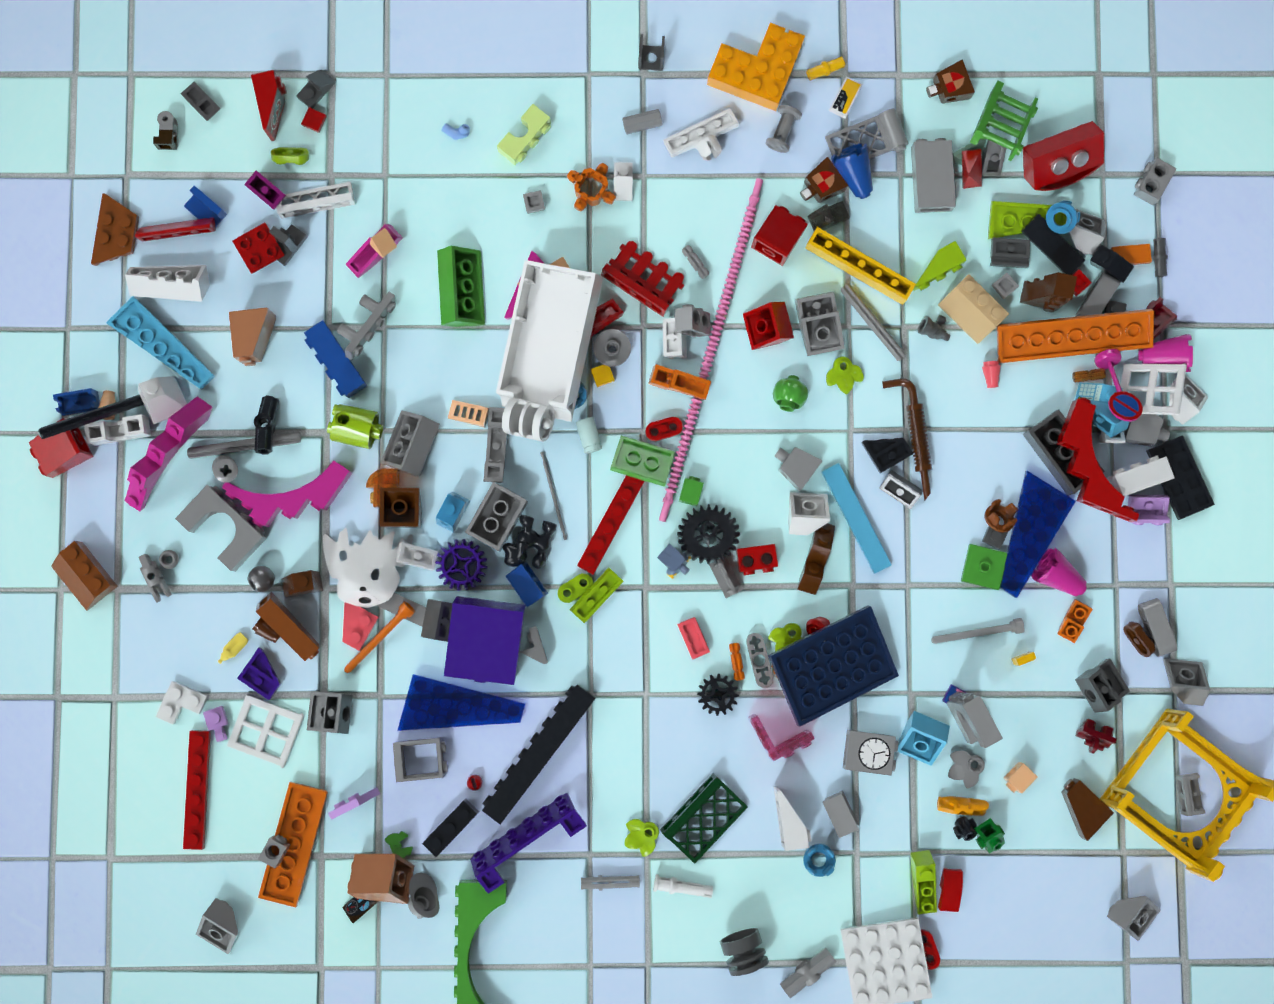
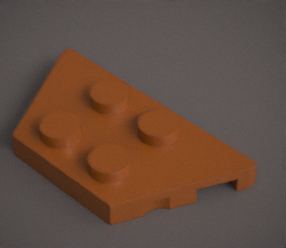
M102 193L91 259L93 266H98L99 263L108 260H116L121 256L133 254L136 241L135 233L138 228L139 216L105 193Z

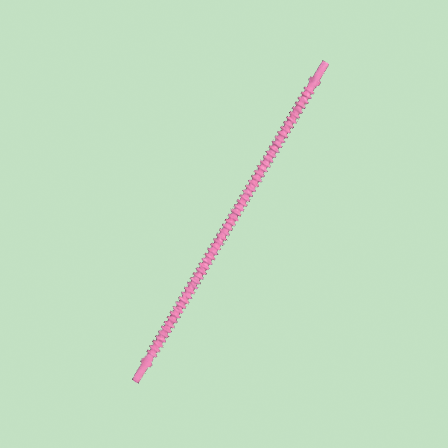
M756 178L752 195L749 197V206L746 207L747 211L744 212L746 216L743 217L744 222L741 223L743 227H740L741 232L738 233L740 237L737 238V247L734 248L736 252L732 254L734 258H731L733 262L730 263L731 268L728 269L730 273H727L728 278L725 279L727 283L724 284L725 289H722L724 294H721L722 299L719 300L721 304L718 305L719 309L716 310L718 314L715 315L716 320L713 321L715 325H712V335L709 336L710 341L707 342L709 346H706L707 351L704 352L706 356L703 357L704 362L701 363L703 367H700L701 372L698 373L700 378L706 380L710 377L708 372H711L710 367L713 366L711 362H714L713 357L716 356L714 351H717L716 346L719 345L717 341H720V338L718 337L722 335L720 331L723 330L722 325L725 324L723 320H726V317L724 316L728 314L726 310L729 309L727 305H730L729 300L732 299L730 295L734 293L732 289H735L733 285L736 284L735 279L738 278L736 274L739 273L738 269L741 268L739 264L742 263L741 258L744 257L742 253H745L744 248L747 247L745 243L748 242L747 238L750 237L748 233L751 232L750 227L753 226L751 222H754L753 217L756 216L754 212L757 211L756 206L760 200L759 194L763 184V180L760 178ZM696 397L692 398V404H689L691 409H688L689 414L686 415L688 419L685 420L686 425H683L685 430H682L683 435L680 436L682 440L679 441L680 446H677L679 451H676L677 456L674 457L676 461L673 462L674 467H671L673 472H670L671 478H668L670 482L667 483L668 488L665 489L667 492L662 501L664 503L659 517V521L666 522L670 506L673 504V495L677 492L675 488H678L676 484L680 482L678 477H681L680 472L683 471L681 467H684L683 461H686L684 456H687L686 451L689 450L687 446H690L689 440H692L690 435H693L692 430L695 429L693 425L696 424L695 419H698L696 414H699L698 409L701 408L699 404L702 401Z

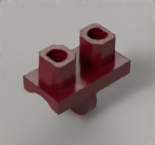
M1086 719L1081 728L1076 731L1075 736L1085 740L1084 745L1089 746V753L1094 754L1097 750L1103 751L1104 747L1108 749L1112 744H1116L1117 738L1113 737L1114 728L1102 726L1099 732L1095 730L1096 722Z

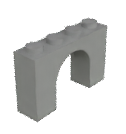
M206 485L175 520L188 532L195 533L210 516L217 513L229 515L235 524V536L233 541L217 559L230 571L236 572L267 539L264 535L265 531L257 525L254 526L250 522L251 518L242 511L240 513L236 509L237 505L228 498L226 500L222 496L223 492L217 486Z
M958 691L949 696L950 700L947 701V706L967 743L973 744L978 741L981 747L987 748L1003 739L980 695L960 693Z

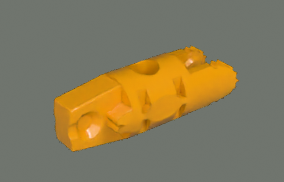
M956 796L938 797L937 810L958 815L983 816L989 808V802L981 799Z

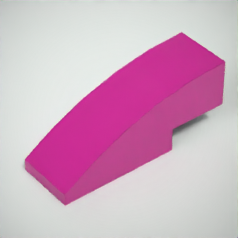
M384 224L378 231L380 232L385 228L396 245L403 239L391 224ZM369 237L345 264L357 278H360L383 259L370 245L372 237Z

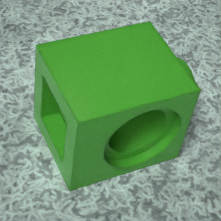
M689 476V479H684L678 502L697 507L704 484L700 482V478Z

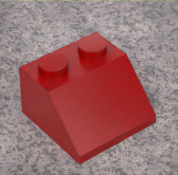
M769 302L743 313L752 350L777 345L794 338L785 302Z

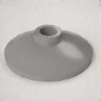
M605 330L594 341V355L605 366H619L630 356V340L620 330ZM610 347H615L616 351L610 352L608 349Z

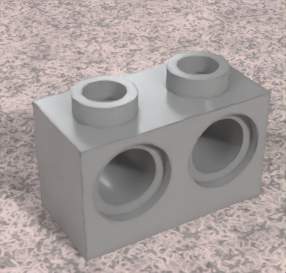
M1159 158L1152 162L1149 161L1143 169V172H1145L1143 178L1140 177L1134 186L1136 190L1133 195L1153 206L1160 200L1177 168ZM1155 170H1158L1161 176L1156 175ZM1146 185L1151 187L1152 192L1146 189Z
M692 304L682 305V308L675 309V331L693 338L711 336L710 313L703 311V308H695Z

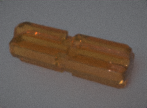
M1104 368L1093 369L1089 372L1085 370L1072 373V379L1075 383L1088 381L1089 379L1091 381L1106 378Z

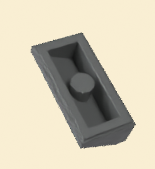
M893 470L888 473L879 487L880 490L909 509H912L923 492L922 489Z

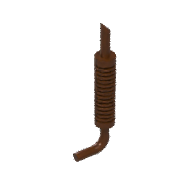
M905 378L882 381L883 389L898 386L908 389L911 405L906 406V410L909 412L907 414L909 416L908 420H910L908 421L910 423L909 427H911L909 431H912L910 432V435H912L910 438H913L911 445L914 446L912 447V450H914L912 452L915 453L913 455L915 457L914 461H916L914 462V465H916L915 472H920L925 501L931 494L928 471L933 469L932 464H930L931 460H929L931 459V456H929L930 452H928L930 451L928 449L929 445H927L929 441H926L928 440V437H926L928 434H925L927 427L924 426L926 425V422H924L926 420L923 419L925 417L923 415L924 411H922L924 406L922 403L918 404L917 390L912 381Z

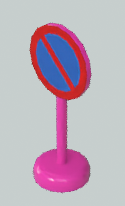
M1117 349L1102 351L1095 356V365L1100 369L1109 368L1117 391L1110 397L1108 407L1116 418L1129 422L1135 421L1141 416L1143 407L1135 395L1121 390L1114 370V366L1121 361V353Z

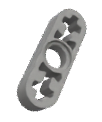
M751 633L746 638V645L755 681L758 686L768 688L773 683V674L764 639L759 633ZM753 636L756 639H760L757 646L758 649L763 648V652L752 654L751 650H755L754 644H750ZM757 655H763L765 658V663L762 666H757L754 663V658ZM768 668V671L764 670L765 676L770 678V680H767L766 685L759 681L762 678L761 672L757 673L756 669Z

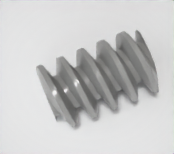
M221 455L213 461L212 471L217 480L227 483L237 477L238 466L231 457ZM224 465H227L228 469L223 473L220 468H224Z

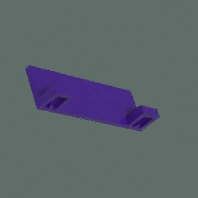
M568 793L559 795L551 804L543 806L532 817H527L520 825L509 829L504 836L493 840L488 847L482 851H477L470 860L475 878L488 894L505 883L495 867L549 830L561 824L568 835L572 837L587 827L585 821L575 809Z

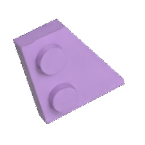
M376 787L362 795L356 793L348 798L349 802L345 803L343 800L333 805L335 809L328 814L332 820L376 797L380 792Z

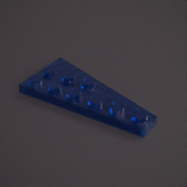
M1025 471L1017 505L1018 511L1015 514L1017 522L1012 528L1000 589L1014 598L1019 596L1076 502L1029 471Z
M413 674L397 731L521 723L526 703Z

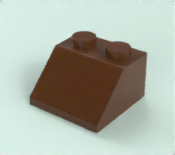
M380 487L379 526L383 528H421L422 506L420 488Z

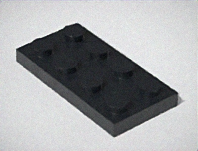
M1183 435L1146 450L1149 458L1158 456L1159 459L1167 457L1174 479L1163 482L1161 485L1165 494L1170 498L1169 502L1177 520L1215 505Z

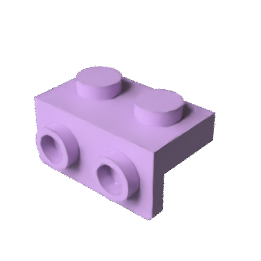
M1129 495L1128 506L1134 508V512L1139 513L1138 520L1132 523L1135 525H1144V523L1163 525V523H1170V518L1167 516L1169 496Z

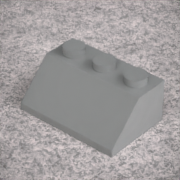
M401 410L380 463L419 477L424 468L426 458L430 453L433 440L438 433L440 423L425 416Z

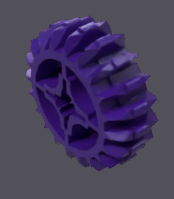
M455 539V546L448 542L447 545L450 549L447 550L445 547H442L441 549L445 554H437L438 557L442 558V561H435V564L441 565V568H437L436 572H443L438 578L443 579L446 577L443 584L447 585L451 582L450 589H453L455 584H457V591H461L462 585H464V589L467 591L469 590L468 584L475 588L476 585L473 581L482 582L478 578L479 575L486 576L484 572H481V569H488V566L482 565V562H486L487 558L480 557L485 552H477L480 548L479 545L472 548L473 541H470L467 546L466 539H462L461 545L458 539ZM466 549L474 555L462 558L457 550ZM452 554L454 564L447 570V559ZM459 560H461L462 562H464V560L466 561V564L464 565L465 571L461 568L457 569V566L459 565ZM477 560V569L474 575L471 576L469 566L473 561ZM461 572L467 580L457 581L450 575Z

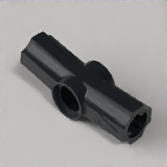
M266 395L262 397L258 415L254 418V451L262 455H269V453L273 452L274 422L280 402L278 398Z

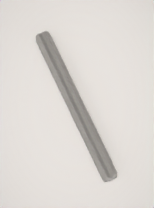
M300 432L273 435V447L300 443L302 440ZM255 438L190 447L187 449V456L189 459L254 450Z

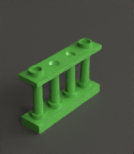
M997 80L990 92L970 143L977 145L980 139L984 140L986 138L1011 150L1008 160L1012 161L1014 156H1019L1024 145L1021 142L1030 119L1034 118L1038 107H1036L1038 98L1035 97L1030 106L1005 95L1001 91L1004 83ZM996 102H1004L1025 112L1026 115L1023 118L1000 107ZM996 113L1020 124V130L994 119V116L991 114L994 115ZM986 126H992L1016 137L1015 143L989 132Z

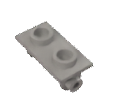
M724 556V561L718 559V563L712 562L709 566L725 598H728L743 589L727 557Z

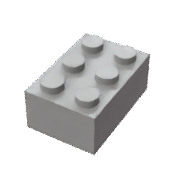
M493 482L465 533L501 552L502 546L508 540L528 501Z

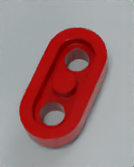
M677 417L665 418L649 423L645 434L650 441L657 442L679 435L683 429V424ZM675 424L677 428L676 430H671L669 426ZM653 429L658 430V434L655 436L651 434Z
M921 929V935L927 938L923 942L925 957L928 955L933 956L932 961L926 960L927 969L933 970L939 966L940 956L932 934L928 930Z

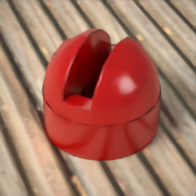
M476 774L471 775L467 779V787L472 791L479 790L483 784L482 778ZM472 778L475 779L476 788L473 787Z

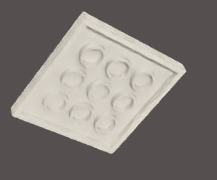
M918 917L840 929L853 1004H897L933 998Z

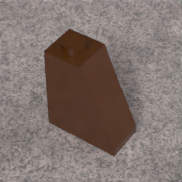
M308 570L292 573L281 579L284 598L323 591L321 575L318 571Z
M1076 778L1073 780L1069 779L1064 784V789L1061 793L1078 835L1082 839L1089 841L1114 812L1081 780Z

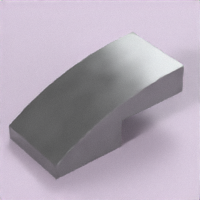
M195 81L180 93L206 121L211 119L221 109Z

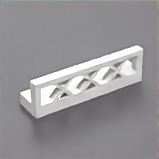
M350 181L285 194L286 196L283 200L291 199L294 203L283 205L281 201L276 209L280 218L284 219L356 205L352 183ZM348 188L349 193L337 195L340 189ZM322 192H328L332 195L319 198ZM306 195L313 198L312 200L300 202L303 196Z

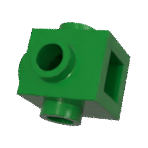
M991 818L974 828L977 832V838L975 839L981 849L985 848L989 854L999 850L1005 844L1003 829L1000 825H996Z

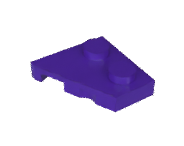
M258 647L237 677L238 680L267 700H271L281 685L278 676L261 647Z

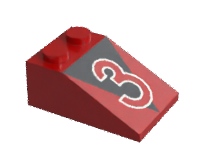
M274 70L252 74L251 78L262 128L269 139L275 141L286 102L284 94H287L284 82L282 83L281 77L277 76Z

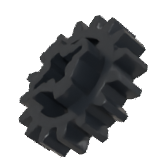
M717 673L716 678L711 674L709 675V681L703 679L704 686H698L702 689L701 692H697V695L701 696L698 703H704L702 706L703 710L707 707L709 708L708 714L715 711L716 716H719V712L722 711L726 715V709L732 711L731 705H737L734 697H739V694H736L734 691L738 687H732L734 680L728 682L727 675L722 679L719 673ZM717 682H723L728 687L721 688L719 687ZM710 685L711 691L709 694L705 695V691L707 687ZM716 689H718L719 692H725L720 696V700H718L716 697H712L715 694ZM731 694L729 702L725 705L726 696ZM714 701L719 708L712 707L707 702Z

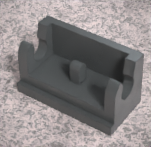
M432 599L427 600L421 637L448 642L452 603Z

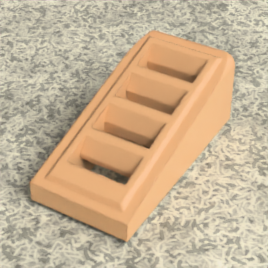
M452 400L448 419L485 428L489 408ZM456 406H460L458 416H454ZM464 407L467 408L465 418L462 417ZM471 409H473V417L472 419H469ZM478 411H481L480 419L477 421Z

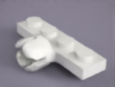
M731 108L663 139V143L671 158L695 148L703 160L711 161V153L714 158H717L722 152V146L717 137L739 127V122Z

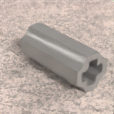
M659 109L622 118L626 135L663 125Z

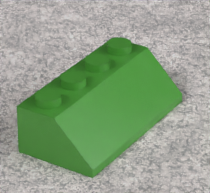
M452 245L437 250L441 325L452 327L485 325L481 250Z

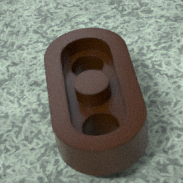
M1131 621L1123 627L1125 635L1139 654L1144 657H1150L1155 652L1154 642L1148 638L1139 623Z

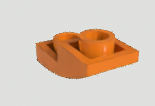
M1074 599L1057 634L1075 644L1084 629V623L1093 609Z

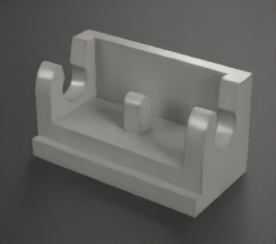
M1198 773L1175 775L1181 814L1185 816L1205 814L1198 782L1200 775Z
M843 790L822 801L839 838L859 830V823Z

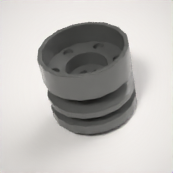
M758 928L741 930L719 941L724 956H732L726 961L727 966H730L729 972L731 976L753 973L769 963L768 957L764 956L766 953L765 949L756 948L762 943Z

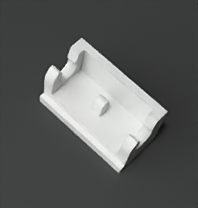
M675 318L663 319V356L669 359H674V357L687 359V335L675 331Z

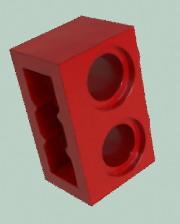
M775 544L735 550L739 573L743 572L744 576L755 574V570H762L763 573L774 572V568L778 567ZM766 553L771 556L770 564L762 562L763 554ZM745 556L752 558L753 563L750 567L744 566L742 562Z

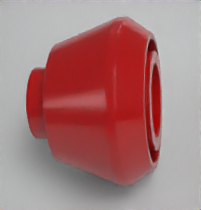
M821 616L810 619L806 623V631L809 635L829 625L830 622L827 618Z

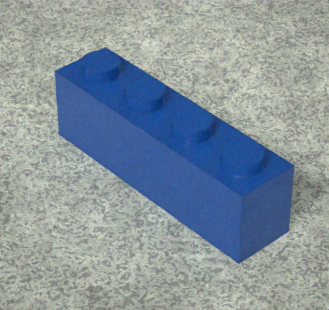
M323 320L304 332L307 337L304 341L310 349H315L317 354L314 356L321 365L325 364L327 367L325 372L331 381L335 379L338 384L336 389L341 396L345 395L347 398H350L367 387V384L351 360L345 356V351Z

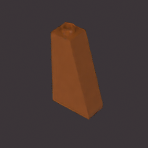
M272 592L257 604L255 612L304 661L308 658L310 660L319 653V643Z

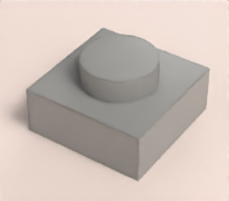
M541 190L523 194L527 214L545 210Z
M1008 272L991 285L1003 300L1019 287Z

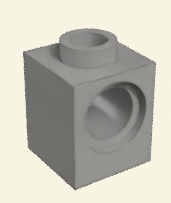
M273 835L268 839L258 860L273 868H277L280 866L291 844L287 843V839L283 836ZM272 845H276L279 848L278 855L272 853Z

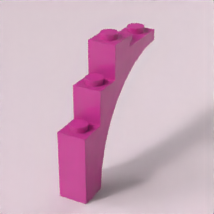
M197 396L168 418L165 431L149 443L146 456L130 467L127 478L130 484L124 500L126 503L139 512L145 508L155 484L169 462L184 443L209 420L213 408L211 405Z
M333 460L328 468L312 482L285 493H253L229 482L224 483L221 488L226 490L225 495L235 500L238 498L242 501L240 505L247 510L253 509L249 516L253 518L252 522L262 528L263 526L270 527L281 510H283L281 514L290 520L292 517L298 519L310 501V505L318 511L321 508L327 511L353 473Z

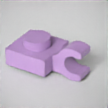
M224 706L203 712L208 731H215L216 741L227 740L224 726L228 725L229 722Z

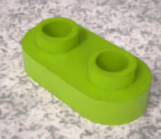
M278 147L270 152L271 160L279 165L286 163L303 165L309 160V151L306 148Z
M582 573L561 585L557 593L558 598L564 603L573 602L592 586L593 580L591 576ZM582 579L587 581V585L584 587L580 585ZM565 590H570L571 595L569 597L564 596Z

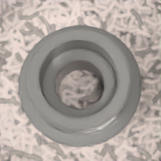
M165 550L160 554L159 563L163 568L173 569L178 565L179 556L175 551ZM169 556L172 557L171 563L167 562V558Z

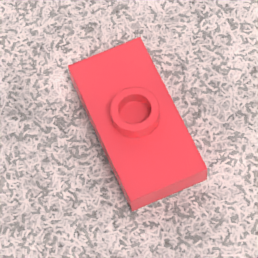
M695 617L677 624L692 660L710 652Z

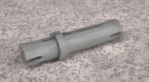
M639 875L581 877V890L599 889V891H603V889L640 888ZM613 881H629V883H612V882H613ZM592 882H609L607 884H591Z

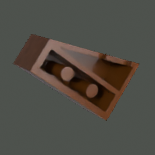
M1057 272L1045 275L1043 280L1034 278L1033 282L1024 281L1019 303L1043 308L1045 312L1052 313L1057 311L1073 299L1077 276Z

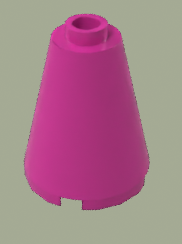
M1191 334L1154 342L1153 348L1138 350V361H1142V364H1186V372H1191L1190 367L1193 366V346H1189L1188 343L1189 340H1192Z
M1057 548L1046 550L1036 561L1039 565L1036 569L1033 568L1031 573L1032 579L1036 582L1072 596L1082 595L1086 591V580Z

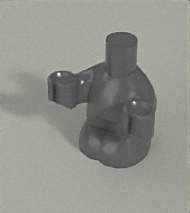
M942 315L938 316L936 322H933L929 316H925L918 327L919 334L927 335L931 339L948 341L951 336L941 327L946 322V317Z

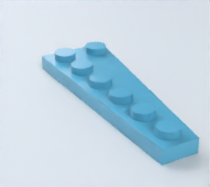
M134 296L106 322L201 390L215 377Z

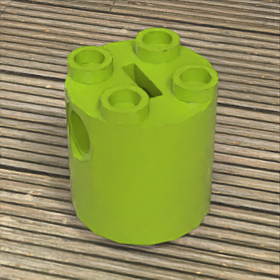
M334 404L332 409L333 421L329 422L327 427V433L330 434L331 441L371 449L375 439H381L383 425L379 424L378 412L344 404Z

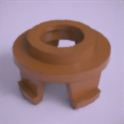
M997 499L985 510L984 518L993 530L1008 532L1017 522L1014 515L1018 509L1013 503L1004 507L1000 505L1001 500ZM998 516L1003 519L1004 525L999 524L1000 518Z

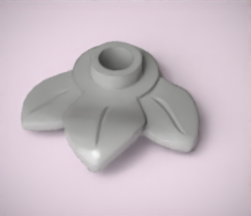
M963 750L951 753L950 758L955 764L949 769L948 777L953 780H963L964 786L967 789L975 786L979 781V774L985 768L984 760L978 755H970ZM973 761H976L978 764L976 768L971 766Z

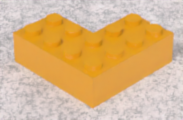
M770 22L757 56L721 43L709 73L707 85L777 111L803 45L805 35L791 30L786 33V28Z

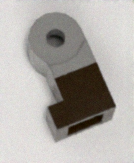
M162 111L157 116L159 136H153V144L158 150H177L178 122L172 113Z

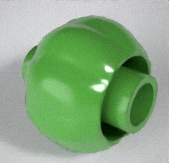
M789 375L788 378L779 380L774 386L773 399L783 411L793 412L806 403L808 389L804 383L799 381L800 378L798 376Z

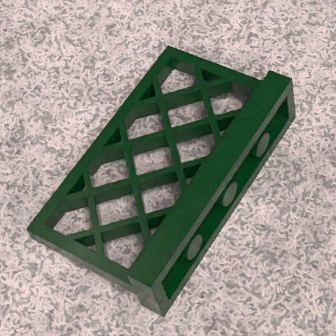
M713 773L667 821L660 831L695 864L748 806ZM721 786L726 790V799H716L715 792ZM716 802H726V812L716 813ZM729 802H738L741 805L736 812H729ZM705 803H712L713 813H702V806ZM713 816V826L702 827V817ZM716 816H726V823L723 826H716ZM692 817H699V827L689 828V820ZM702 830H713V837L710 840L702 841ZM686 831V841L677 842L673 838L678 832ZM689 831H699V841H689ZM699 844V852L693 857L689 853V845Z

